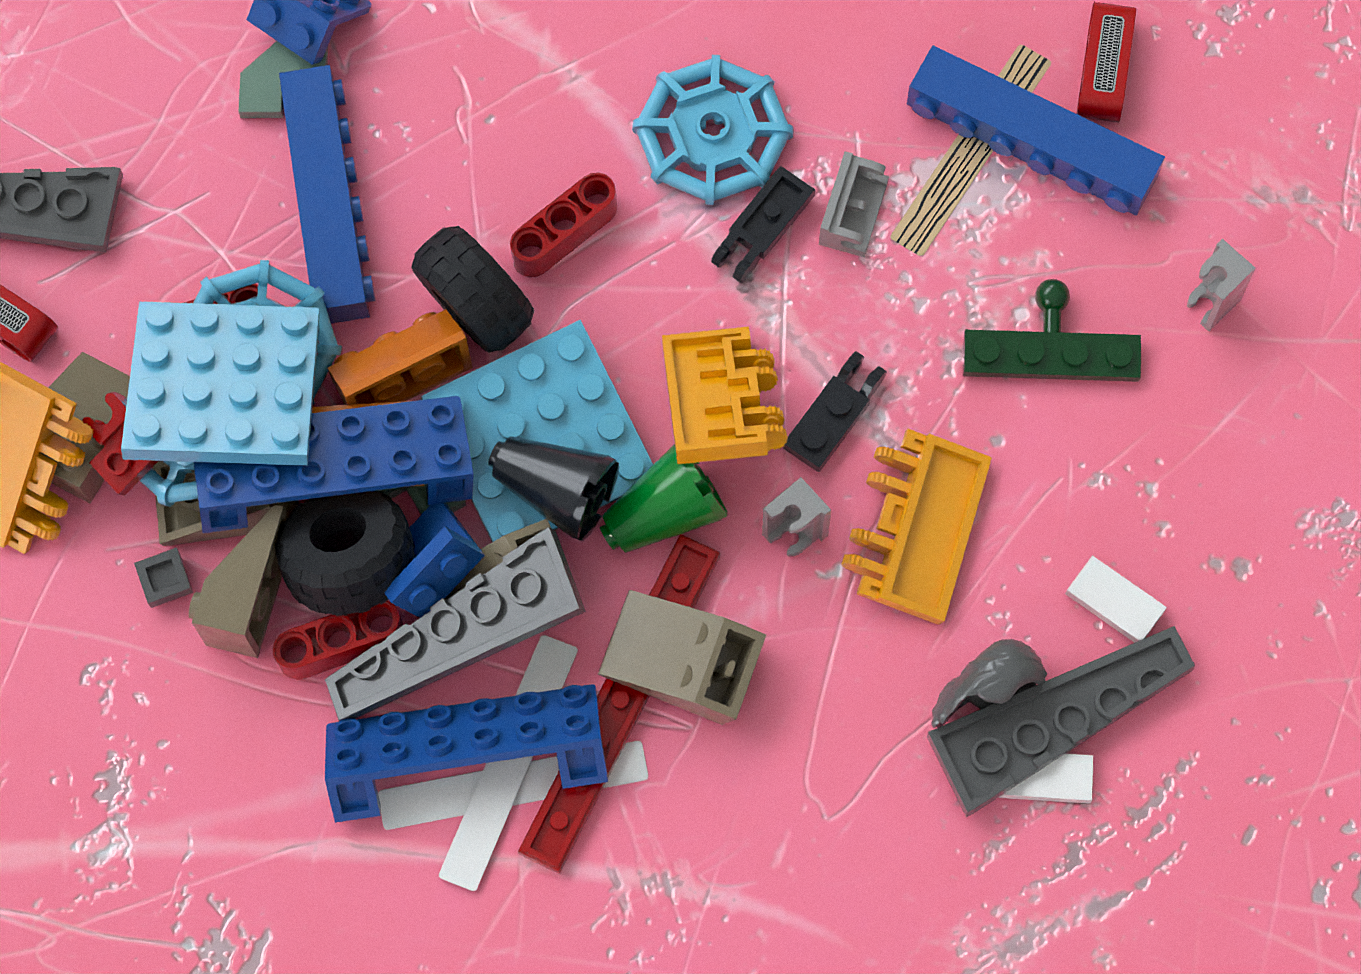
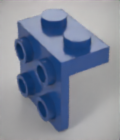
M254 0L246 20L314 65L322 61L335 27L369 13L372 4L369 0Z
M445 503L431 504L410 526L415 546V558L384 592L392 604L419 618L430 612L432 605L445 598L485 556Z

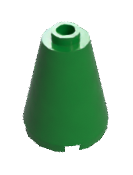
M674 444L602 515L605 524L599 528L613 550L620 546L627 553L721 521V519L728 516V511L708 475L705 476L698 465L700 464L699 462L677 464Z

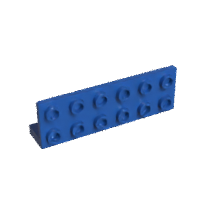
M459 396L312 413L308 466L194 462L203 533L248 528L246 511L248 506L426 484L428 505L473 499L474 473Z
M594 684L583 686L570 685L563 689L524 692L516 696L496 699L483 698L469 703L449 706L436 705L428 709L402 713L390 712L382 716L362 719L349 718L327 724L325 783L335 823L381 816V804L375 780L556 753L563 789L608 782L596 686Z

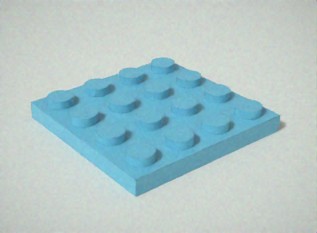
M139 301L121 445L123 460L308 466L320 321L319 308Z
M581 320L421 396V400L459 396L461 399L474 473L473 499L471 501L492 542L506 534L547 519L492 477L493 467L488 465V461L498 441L505 442L510 436L605 454L616 459V462L619 463L617 481L609 502L603 500L600 508L619 499L653 465ZM548 520L552 529H558L556 525Z

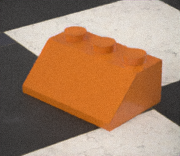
M445 309L437 314L429 312L418 317L413 322V326L399 333L391 331L381 335L374 341L372 346L360 352L350 351L342 354L334 361V365L327 369L343 404L353 405L405 402L472 369L473 365L466 336Z

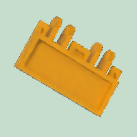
M0 362V547L4 548L9 545L25 554L30 549L33 535L48 541L59 537L61 526L47 516L61 518V516H65L69 507V503L63 497H58L57 494L49 490L58 462H62L67 466L78 467L83 464L86 456L83 449L76 447L75 444L57 434L69 438L70 441L86 444V442L89 443L91 441L93 429L87 423L85 424L73 416L77 403Z
M907 429L905 430L900 448L918 454V458L884 446L877 447L873 457L884 465L908 473L906 482L881 472H869L866 480L867 485L886 493L876 529L893 535L894 539L860 528H852L849 537L850 541L856 545L883 554L882 564L856 554H844L841 565L845 569L863 575L857 595L939 625L945 621L992 457L930 433L924 435Z

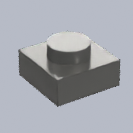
M177 548L134 563L147 603L151 608L194 593Z

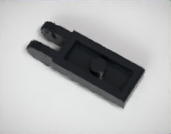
M779 166L729 228L728 236L713 254L711 263L718 268L730 259L738 244L741 243L750 251L738 263L732 277L740 283L743 282L756 268L761 258L764 260L813 199L815 189L784 167Z
M857 351L849 357L837 377L833 376L790 433L787 443L783 447V449L817 472L822 470L869 406L870 398L887 373L886 370L878 366L868 375L860 392L847 385L854 374L859 371L864 360V356Z

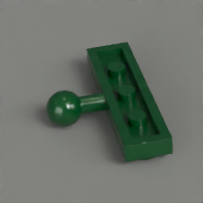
M1048 279L1043 281L1035 292L1036 304L1043 311V332L965 329L963 376L1139 382L1141 378V335L1061 332V311L1069 303L1070 292L1062 281Z

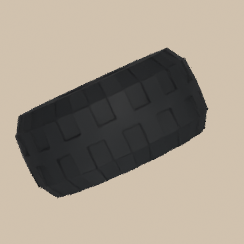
M460 226L443 227L414 253L415 256L411 268L419 281L440 306L449 312L459 327L486 352L504 350L532 324L534 308L528 298H526L522 290L495 259Z
M376 490L311 498L304 503H300L293 509L290 517L282 525L278 533L277 543L275 544V554L280 572L292 596L300 604L308 607L309 610L336 616H348V614L357 612L361 614L370 611V608L378 604L382 605L389 599L384 592L415 558L413 537L403 511L391 497Z

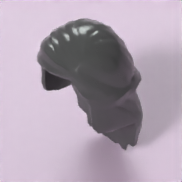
M1002 639L994 642L981 652L975 660L969 662L961 672V675L947 683L941 691L937 704L932 709V727L938 728L943 726L959 708L969 702L982 709L994 703L1003 704L1017 693L1037 684H1045L1047 672L1043 667L1041 658L1036 654L1035 650L1022 641Z

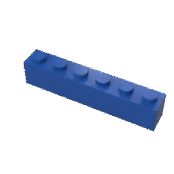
M932 45L909 86L907 105L911 106L913 111L919 116L926 119L935 118L950 125L951 129L960 136L966 138L975 137L987 143L997 154L1007 157L1012 155L1026 162L1033 171L1039 174H1051L1065 181L1072 190L1078 193H1090L1099 197L1111 209L1117 212H1129L1136 216L1138 215L1160 173L1165 156L934 45Z
M330 65L279 73L309 285L314 288L319 286L325 294L322 297L331 324L369 318L368 302L376 301L372 276H364L362 262L370 261L366 236H358L356 223L363 222L364 219L360 197H352L350 183H356L358 179L354 157L346 158L344 144L352 143L348 118L340 119L338 106L346 105L342 79L334 80Z

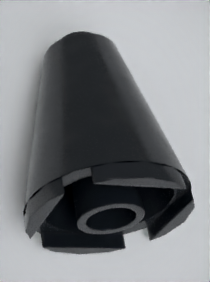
M510 436L505 442L498 441L488 461V465L493 467V478L571 538L579 541H584L598 524L602 515L598 514L597 511L603 500L609 502L619 472V463L609 455Z

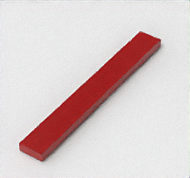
M680 534L649 595L695 608L720 558V552ZM606 678L597 695L601 738L609 778L650 696ZM558 771L518 850V854L560 874L605 783L563 789L560 771Z

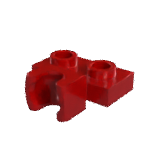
M110 392L106 394L105 402L112 410L111 420L106 424L101 420L84 417L82 421L93 429L92 437L100 445H104V448L89 464L117 494L125 496L158 461L123 460L121 445L127 398L117 392Z

